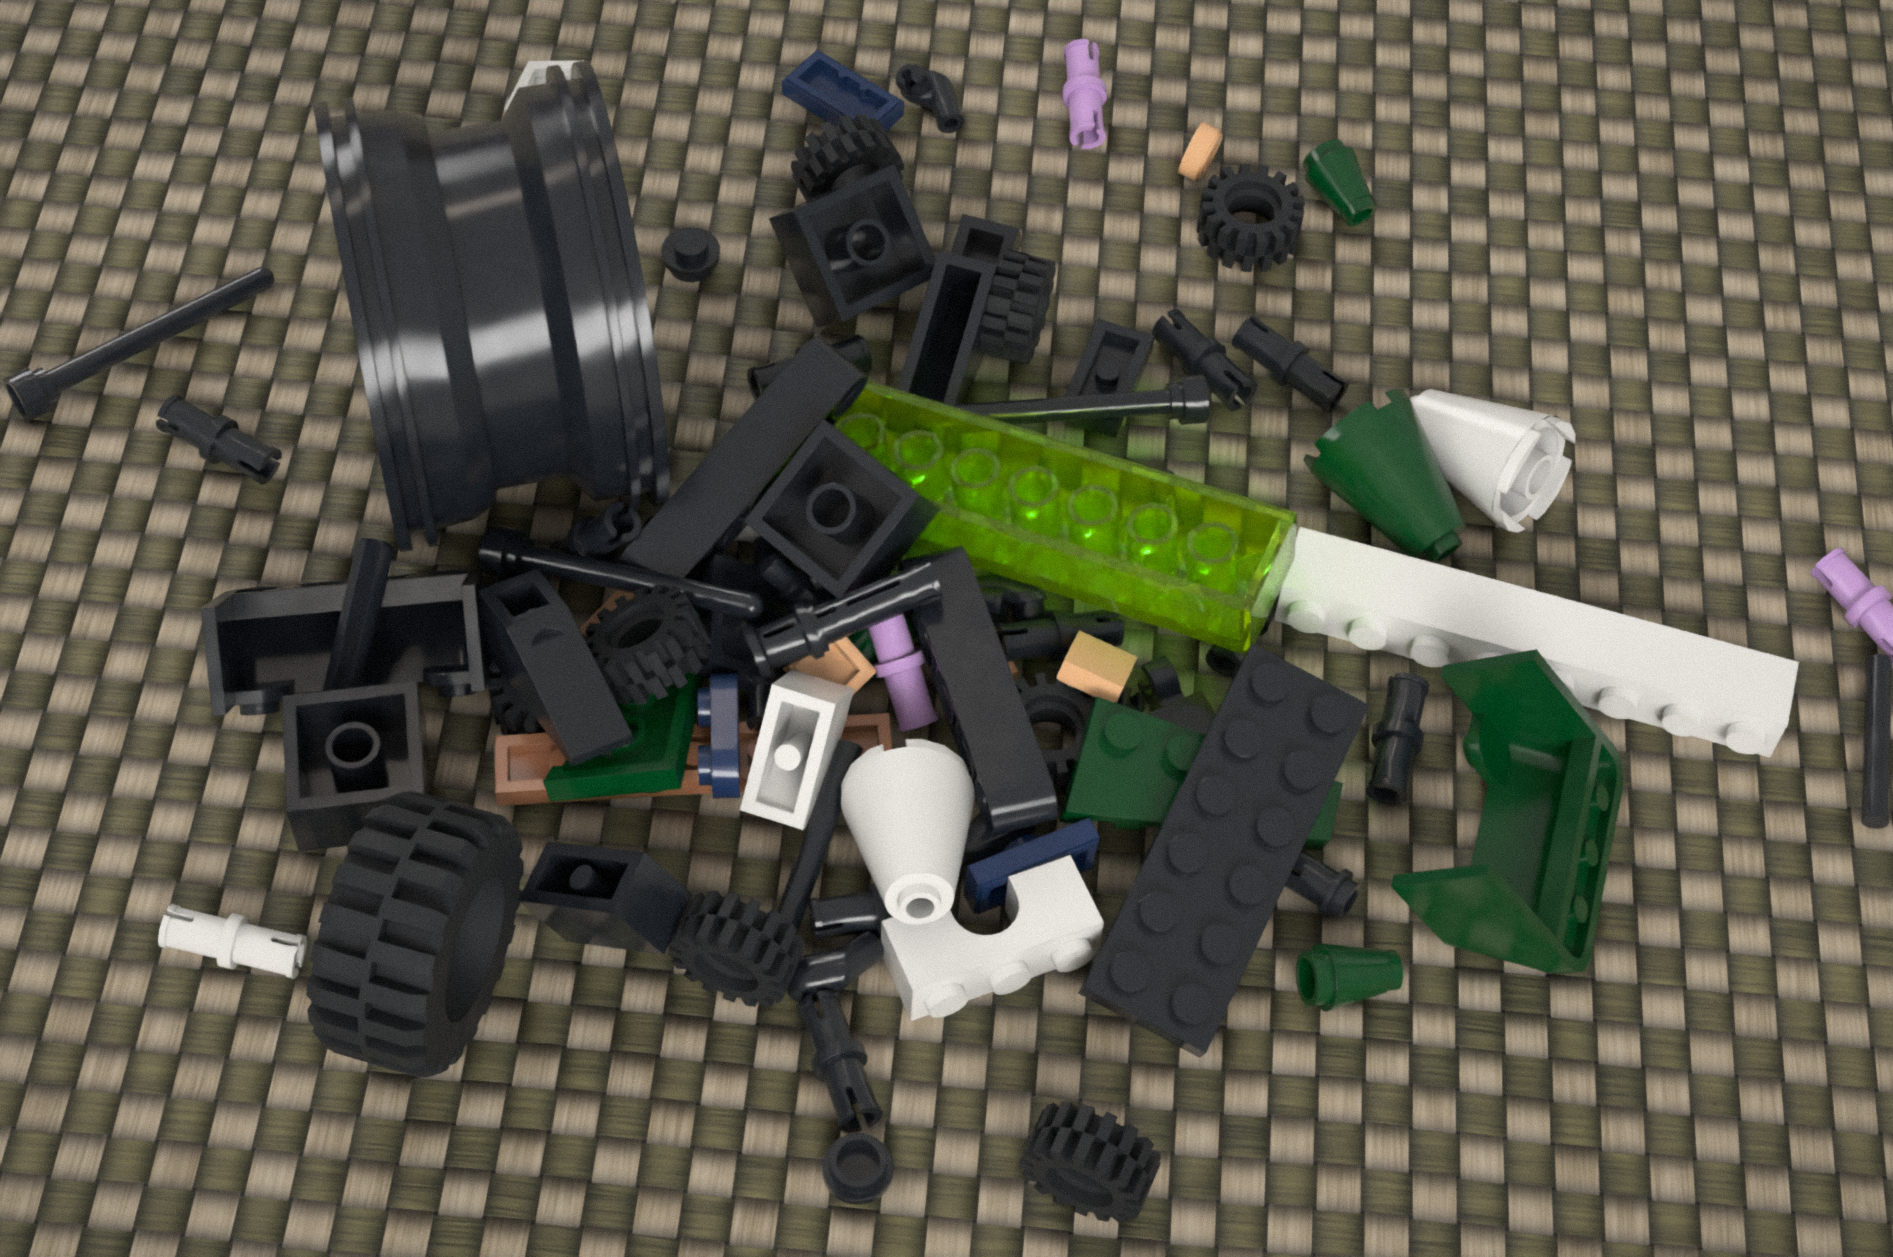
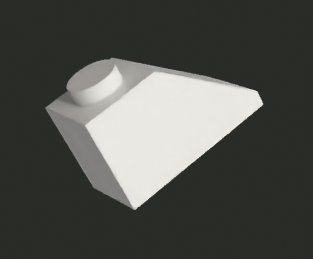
M793 669L772 684L740 807L741 811L801 830L807 826L837 743L842 738L854 688Z

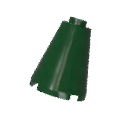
M1392 389L1385 392L1391 403L1376 409L1369 400L1357 407L1333 425L1314 443L1321 453L1318 457L1306 454L1303 460L1317 479L1407 556L1421 560L1428 558L1430 562L1438 563L1455 552L1463 544L1458 535L1464 530L1466 525L1411 399L1403 389Z

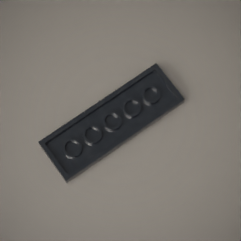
M1252 643L1240 662L1078 994L1199 1058L1202 1057L1212 1042L1370 705Z

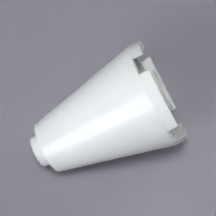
M1433 389L1425 390L1419 396L1415 395L1410 398L1445 479L1493 522L1508 531L1519 533L1525 530L1519 522L1527 515L1538 520L1546 512L1558 495L1571 466L1572 460L1563 456L1565 439L1575 444L1576 434L1571 423L1550 414Z
M905 739L906 747L884 751V745L881 744L867 750L850 765L841 783V808L887 911L892 917L903 923L919 925L940 919L953 905L975 800V790L964 760L948 747L923 739Z

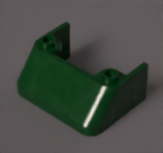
M1537 649L1443 665L1441 677L1472 712L1469 731L1466 732L1463 740L1465 758L1468 764L1475 768L1476 772L1488 785L1470 866L1393 875L1391 887L1436 936L1448 946L1550 974L1582 972L1587 968L1591 959L1623 790V768L1617 749Z

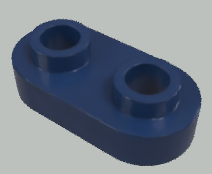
M711 674L710 687L698 688L699 727H711V745H698L699 786L712 785L713 799L740 798L738 674Z

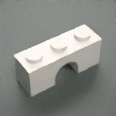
M1071 855L1008 876L1004 909L1011 921V925L1000 933L979 935L969 932L957 923L951 910L940 919L927 924H907L894 917L881 921V943L884 948L882 958L910 1021L927 1015L934 1018L951 1015L964 1007L971 999L991 992L997 995L1012 993L1025 986L1031 978L1055 969L1059 972L1076 970L1088 963L1098 953L1104 921Z

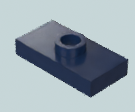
M819 50L811 54L782 80V95L823 120L830 121L833 126L839 125V117L848 115L853 122L857 114L866 115L868 120L872 117L878 120L880 125L887 131L904 116V101Z
M1090 818L1038 837L1037 834L1021 836L1009 843L1001 853L968 865L963 895L972 913L981 914L1005 904L1008 876L1071 855L1079 873L1092 869L1100 836Z

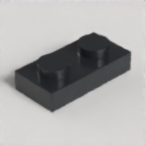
M1098 319L1064 397L1135 392L1152 353L1155 336ZM1124 417L1062 422L1116 438Z

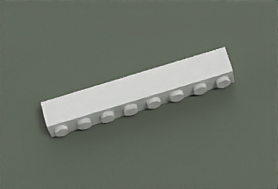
M1299 527L1274 621L1291 625L1294 629L1304 633H1320L1352 642L1362 649L1382 650L1411 658L1427 667H1443V665L1537 649L1582 706L1599 710L1615 719H1632L1664 728L1673 735L1682 737L1693 736L1726 745L1738 753L1758 754L1769 758L1788 725L1799 662L1304 527Z

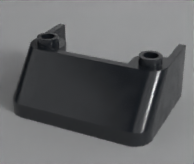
M456 569L388 575L362 687L417 681V683L424 682L425 686H437L439 697L466 696L475 694L477 691H485L489 679L488 654L485 651L477 592V590L484 588L482 570ZM349 579L235 589L223 592L201 608L212 716L225 715L235 705H239L240 715L274 713L280 711L279 700H282V696L322 691Z

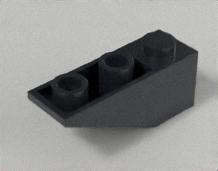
M539 569L477 590L485 651L571 766L633 742V734L567 604Z

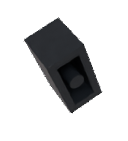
M547 841L518 901L568 942L664 955L693 894L645 852Z

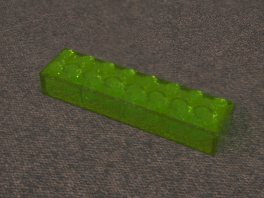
M872 381L867 382L857 400L834 425L941 508L912 547L935 552L962 545L968 555L971 566L1035 585L1038 588L1235 652L1245 654L1251 644L1256 643L1295 558L1297 512Z

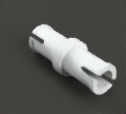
M171 904L167 908V915H164L162 918L158 944L159 947L167 949L170 947L216 958L217 965L220 967L234 970L238 964L283 974L288 978L295 979L299 974V968L297 967L301 968L304 961L307 937L305 935H293L251 925L247 916L232 913L226 919Z

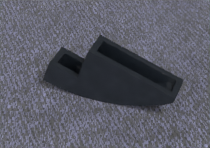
M962 214L951 253L942 250L938 251L887 420L889 424L944 439L948 438L951 430L924 431L920 429L916 423V415L923 407L965 403L984 357V354L980 351V333L984 327L982 321L987 311L988 305L986 303L988 295H991L994 275H997L999 262L1003 259V254L1006 250L1020 251L1022 238L1019 228Z

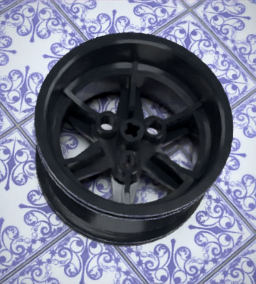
M587 60L574 62L571 67V80H566L559 65L548 66L546 69V83L519 87L501 121L428 132L425 119L397 110L356 113L353 96L343 98L346 114L330 117L327 101L313 102L322 163L351 319L399 552L412 551L411 534L426 532L429 547L439 546L436 534L437 529L474 520L497 502L496 490L531 483L567 477L593 501L621 497L626 509L631 505L635 510H638L641 504V493L645 492L653 507L664 505L670 496L669 456L661 385L646 290L618 152L603 95L590 62Z

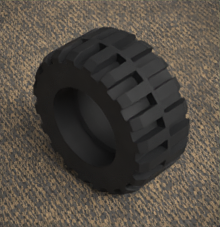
M410 790L383 799L380 806L373 808L364 818V827L353 835L347 846L348 853L343 864L338 865L332 879L333 888L328 902L323 904L318 921L321 923L317 940L313 942L310 962L313 963L312 974L307 979V997L311 1000V1004L307 1009L308 1018L314 1027L313 1032L328 1050L418 1078H427L443 1073L449 1069V1065L455 1064L463 1055L464 1046L472 1042L478 1031V1023L482 1015H486L493 999V990L497 980L500 981L506 963L504 959L508 945L512 943L516 927L514 925L516 910L520 907L518 899L522 890L519 887L520 880L524 874V861L520 858L523 847L521 839L517 835L518 832L504 816Z

